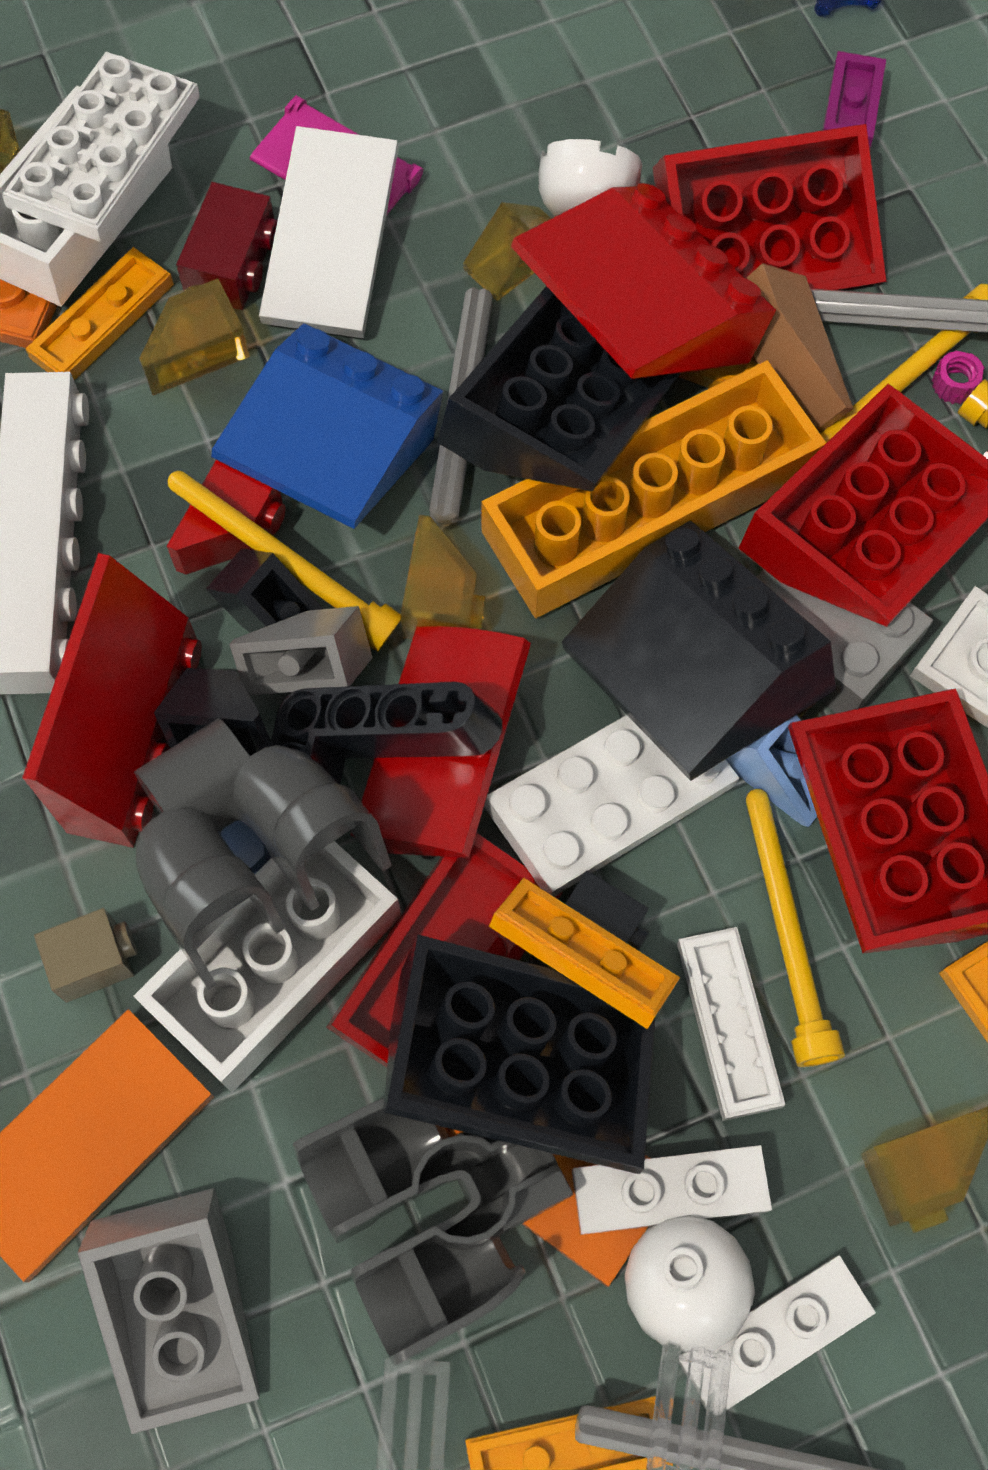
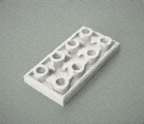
M105 52L2 193L6 207L101 242L200 98L198 84L122 56Z
M296 126L259 313L262 324L298 329L305 323L325 333L364 338L397 161V140Z

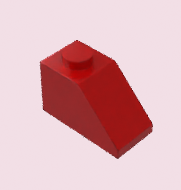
M216 460L202 485L268 533L274 535L282 524L286 510L280 491ZM191 504L166 546L176 571L185 575L231 560L241 548L253 550Z

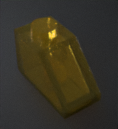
M219 279L202 285H193L182 293L169 297L139 357L152 395L249 357L243 327Z
M419 515L400 615L403 638L413 639L417 626L482 629L486 596L477 595V573L430 516Z
M988 1107L875 1146L861 1154L890 1227L908 1221L912 1232L915 1233L949 1221L945 1207L964 1201L987 1142Z

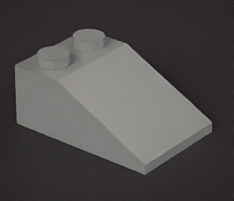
M764 569L757 576L759 580L831 641L836 690L819 701L835 713L863 708L917 648L933 622L932 618L910 602L886 627L782 584Z
M215 1188L90 1221L78 1250V1256L131 1434L259 1400L260 1390L232 1248Z

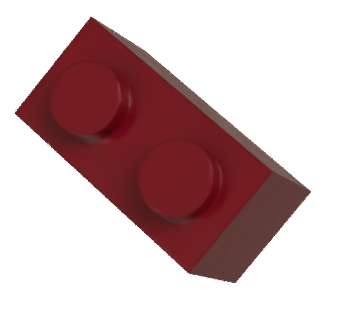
M211 182L176 264L185 296L243 311L250 292L255 293L260 287L263 276L262 262L267 250L272 251L278 220L274 219L270 196Z

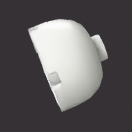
M568 139L552 142L548 145L547 153L542 150L540 158L539 191L542 200L548 210L554 216H557L612 187L637 186L640 184L642 161L639 156L629 149L618 145L616 155L600 152L601 141Z
M689 1215L666 1219L660 1224L652 1226L644 1232L631 1249L624 1277L627 1303L640 1327L648 1336L658 1341L661 1345L671 1347L674 1351L684 1354L711 1352L736 1337L743 1327V1322L749 1315L755 1296V1288L750 1261L734 1236L714 1221Z

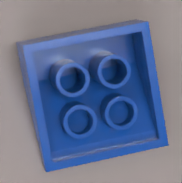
M303 323L275 349L213 446L211 457L355 529L434 440L443 390L422 381L417 376L397 369L367 352L360 351L331 337L322 330Z

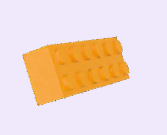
M766 360L647 419L594 491L525 479L481 501L482 534L536 619L619 577L644 547L691 520L700 529L707 532L767 501L826 444V441L772 365Z

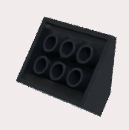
M546 286L449 397L437 443L484 471L594 491L682 372L631 379Z
M691 520L644 547L562 641L563 649L690 781L836 690L831 641Z
M417 935L401 969L390 1028L383 1113L640 1175L644 1170L655 1018L649 1028L646 1029L557 970Z

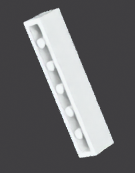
M71 372L5 373L0 429V694L51 693L69 641L67 639L68 621H74L76 618V595L74 589L70 588L71 571H77L80 564L79 544L77 538L73 537L74 521H81L83 516V499L80 489L77 488V474L84 473L86 469V451L84 442L80 440L81 426L88 425L89 404L87 395L79 393Z

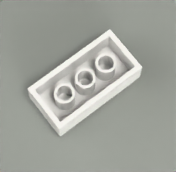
M77 85L0 174V279L60 307L172 169L169 147L167 145L101 242L7 208L2 193L80 88Z
M335 841L305 860V872L319 907L313 911L308 909L293 889L292 884L271 858L255 876L269 893L285 929L276 934L252 900L247 898L193 936V944L216 983L215 986L209 990L206 988L180 949L134 995L135 999L231 1093L237 1089L401 917L398 898Z

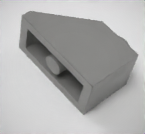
M359 606L305 611L235 638L229 644L240 680L249 695L287 693L304 688L350 686L373 658Z

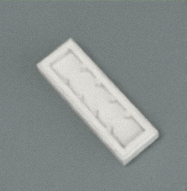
M734 927L679 939L677 946L722 1121L783 1108L785 1101L738 928Z
M761 1145L645 1159L644 1170L640 1175L602 1165L572 1169L580 1235L658 1225L666 1219L689 1215L703 1219H714L772 1211Z
M837 1255L750 1310L748 1317L742 1324L743 1327L731 1341L711 1352L683 1353L676 1359L708 1414L714 1419L876 1312L840 1255Z

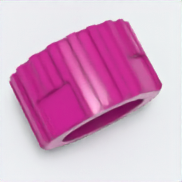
M949 352L943 356L932 378V388L935 389L934 392L939 395V398L944 399L945 402L962 404L983 381V371L985 368L978 357L972 353ZM963 373L968 377L969 381L958 383L953 381L948 374Z

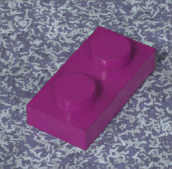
M842 51L837 52L822 131L866 124L869 148L871 147L886 59Z

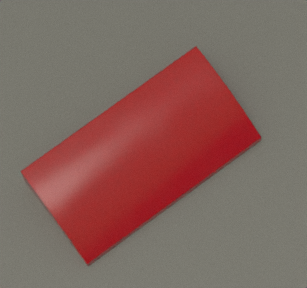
M448 626L416 627L398 684L464 683L499 713L502 720V732L499 740L490 750L476 756L374 759L361 802L378 822L387 853L469 858L531 646L527 639L472 628Z
M477 832L469 858L441 856L326 1028L387 1068L390 1028L400 973L417 935L520 960L525 950L490 928L489 925L494 913L523 878L539 887L527 868ZM563 892L557 894L554 897L559 899Z

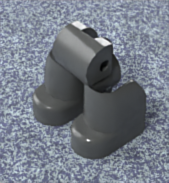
M219 718L134 771L144 792L160 812L158 816L148 822L137 839V871L151 902L175 942L208 990L215 986L216 983L193 944V934L247 898L252 900L276 934L285 929L269 893L252 870L239 857L234 855L222 838L221 831L225 827L238 820L249 826L265 844L270 857L292 884L295 892L310 911L319 907V903L305 872V860L348 831H351L382 871L391 867L378 822L348 786L338 784L319 763L303 751L274 745L263 748L249 756L232 731Z
M384 1098L336 1122L329 1123L295 1141L293 1147L301 1171L336 1244L372 1226L381 1216L456 1180L469 1203L458 1214L441 1224L433 1226L351 1269L352 1279L392 1364L396 1366L435 1345L439 1340L470 1325L494 1310L520 1285L526 1270L521 1264L518 1266L514 1265L499 1236L551 1209L574 1194L553 1153L466 1132L449 1137L445 1127L383 1113Z

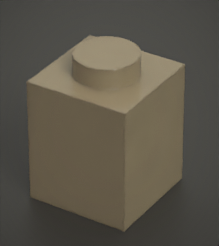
M105 908L34 934L51 990L66 1003L134 976L129 958L137 955V949L130 929L125 921L117 924Z

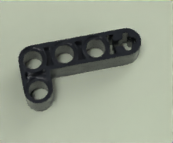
M460 682L304 688L294 691L281 703L277 712L271 742L273 746L280 745L303 751L319 763L340 784L346 758L443 757L484 754L499 740L502 732V720L496 710L470 687Z

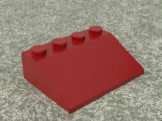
M866 124L664 155L653 167L655 187L665 194V200L680 215L693 221L696 225V231L711 246L723 251L728 257V262L744 278H747L763 263L806 276L810 289L843 290L887 282Z
M640 183L637 186L612 187L514 237L511 248L631 379L749 364L777 311L761 295L760 288L754 282L744 278L728 262L727 255L720 249L711 246L696 231L694 222L680 215L665 200V194L650 184Z
M888 383L754 513L738 549L780 583L887 627L988 520V459Z
M101 553L97 555L22 778L67 834L134 848L138 832L142 831L148 822L151 821L154 806L141 787L134 771L170 749L169 745L166 744L167 740L154 712L185 669L198 667L202 644L200 640H197L189 617L113 557Z
M956 688L790 723L788 729L862 953L953 943L988 935V774Z

